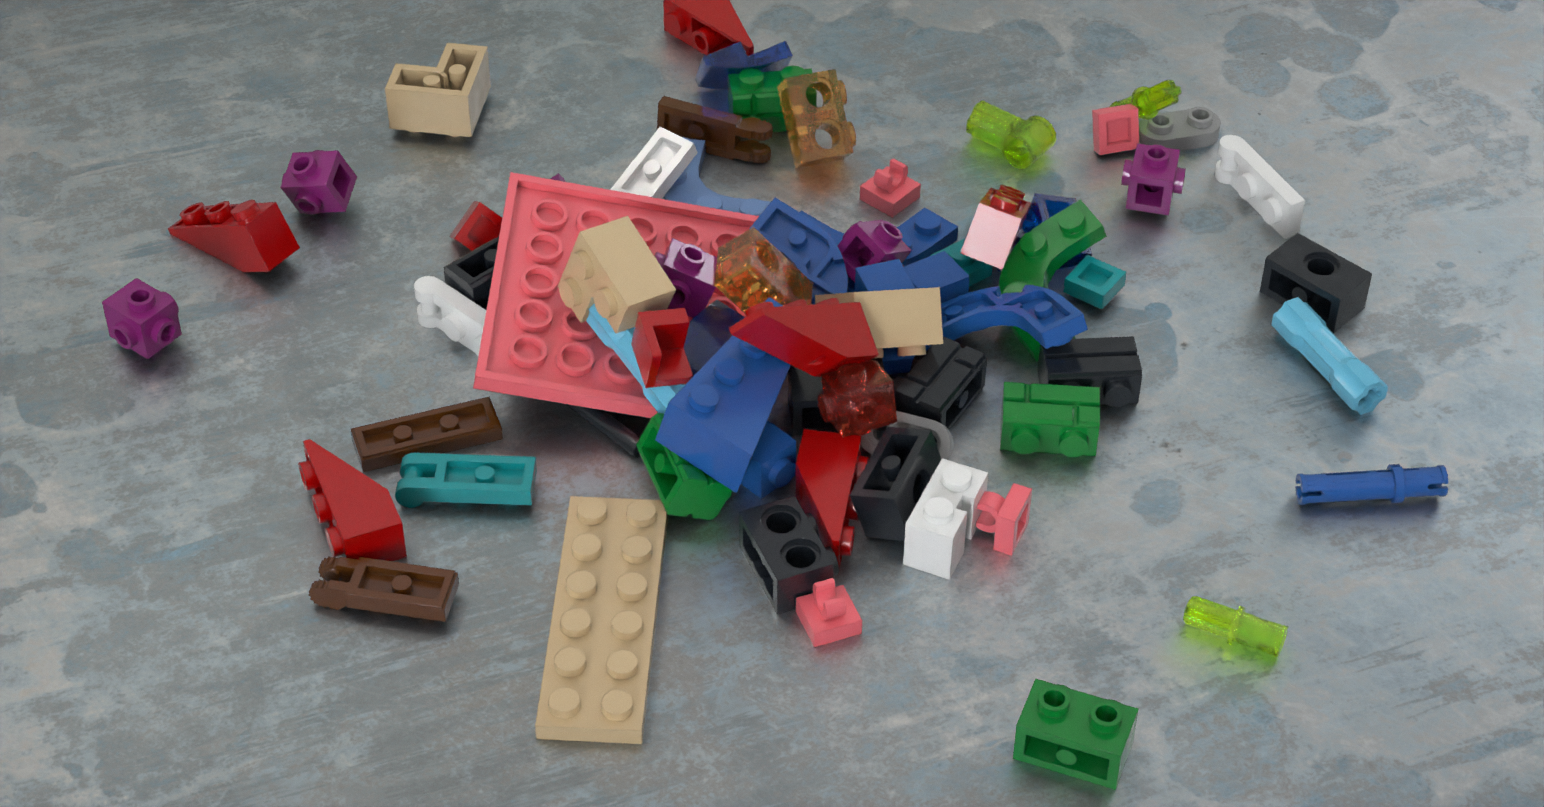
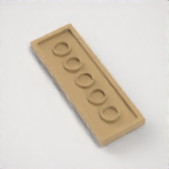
M570 496L535 722L536 739L642 744L668 515L661 500Z

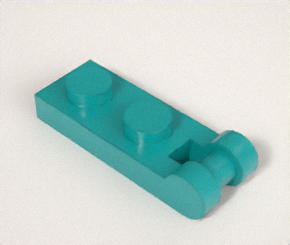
M409 453L402 458L400 467L402 479L397 482L395 499L400 505L408 508L418 507L423 502L532 505L537 473L536 457Z

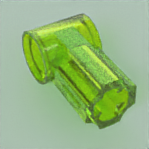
M983 100L973 107V111L967 120V133L1001 149L1005 159L1019 169L1028 168L1053 147L1057 140L1054 127L1045 118L1034 115L1024 120Z

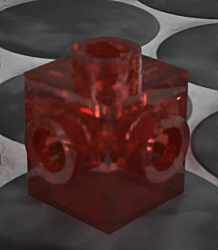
M876 360L861 364H844L835 371L821 374L823 394L818 395V406L821 416L826 423L831 422L843 438L851 435L863 436L871 432L872 429L897 423L893 380Z

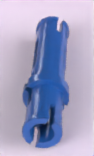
M1389 464L1386 470L1321 474L1300 473L1296 475L1295 480L1297 484H1301V486H1295L1299 505L1389 499L1391 503H1402L1408 497H1444L1448 493V487L1442 486V484H1448V474L1444 465L1402 468L1400 464Z

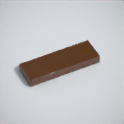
M490 396L351 428L352 442L363 473L401 464L402 458L409 453L444 454L503 440L502 427Z

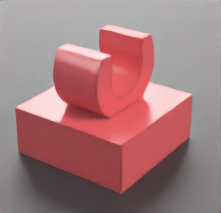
M1126 104L1092 110L1093 144L1096 153L1104 155L1136 149L1137 143H1139L1138 108L1135 105Z
M893 158L890 160V167L887 166L883 170H876L874 176L860 186L859 199L893 218L920 198L921 184L907 177V165Z
M1013 483L1005 499L995 492H984L977 505V509L982 510L976 522V527L984 532H995L993 550L1012 556L1029 523L1032 488Z
M833 578L814 583L813 593L796 598V613L814 647L862 634V619L844 585L835 587V580Z

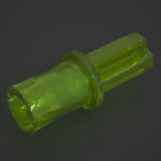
M1168 79L1149 88L1145 86L1139 87L1134 90L1131 96L1118 102H1113L1110 107L1132 104L1138 108L1139 119L1149 120L1155 117L1159 110L1178 103V96L1182 94L1180 86L1175 85L1173 80Z
M1192 596L1189 599L1183 615V621L1186 624L1228 638L1227 644L1233 646L1234 642L1277 658L1283 649L1289 626L1246 613V607L1239 606L1238 610L1198 596Z

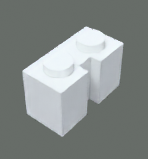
M944 458L941 459L906 522L903 565L950 580L964 554L965 538L971 540L977 529L976 522L982 510L977 509V505L984 492L987 491L988 472Z

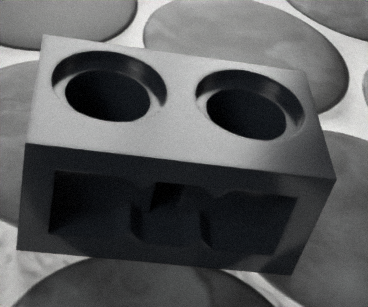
M795 496L739 512V547L777 615L795 610L796 598L813 593L814 583L831 578L834 579V576L839 574L838 561L833 549L830 546L824 547L819 538L818 527L813 515L810 512L804 513Z

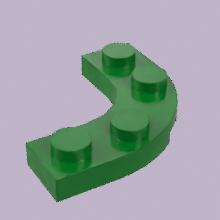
M1081 199L1022 236L1010 252L1006 264L1001 271L999 279L1001 294L1023 292L1022 289L1025 285H1034L1048 289V284L1057 269L1069 259L1107 237L1101 222ZM1009 326L1034 360L1038 362L1040 343L1028 332L1015 326Z

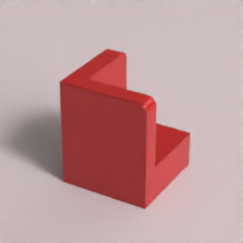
M474 201L449 237L473 251L488 241L499 237L502 217L481 202Z
M685 308L638 312L631 345L645 388L686 384L692 378L693 374L684 350L690 324Z

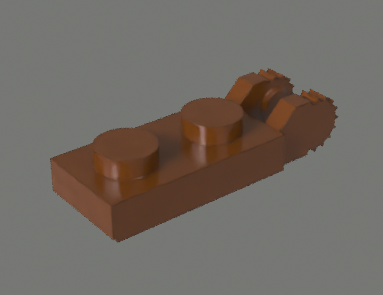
M663 96L658 102L657 130L659 127H662L680 137L705 140L706 153L734 160L736 158L758 164L770 160V146L759 143V141L772 138L773 127L769 122L755 117L742 119V116L667 96ZM741 137L751 140L741 141Z
M328 556V558H324L319 566L318 573H320V577L323 580L319 579L312 583L308 596L311 597L310 600H313L314 604L316 603L324 608L329 607L330 609L340 610L347 606V608L446 622L459 587L458 572H455V570L360 557L358 560Z

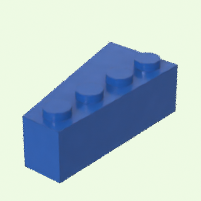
M770 297L765 301L773 302L774 307L783 306ZM732 335L669 401L655 441L737 494L791 365Z

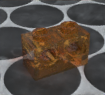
M835 69L788 77L777 86L795 169L844 160L854 153L853 147L856 145V133L852 122H847L843 106L847 103L846 88L844 82L837 79ZM807 88L816 89L821 93L823 97L822 107H815L808 102L806 98ZM821 129L829 133L832 138L831 149H825L818 145L815 139L816 130Z
M755 227L750 228L718 248L714 286L744 313L748 308L765 302L769 297L783 306L797 300H806L807 305H812L813 282Z

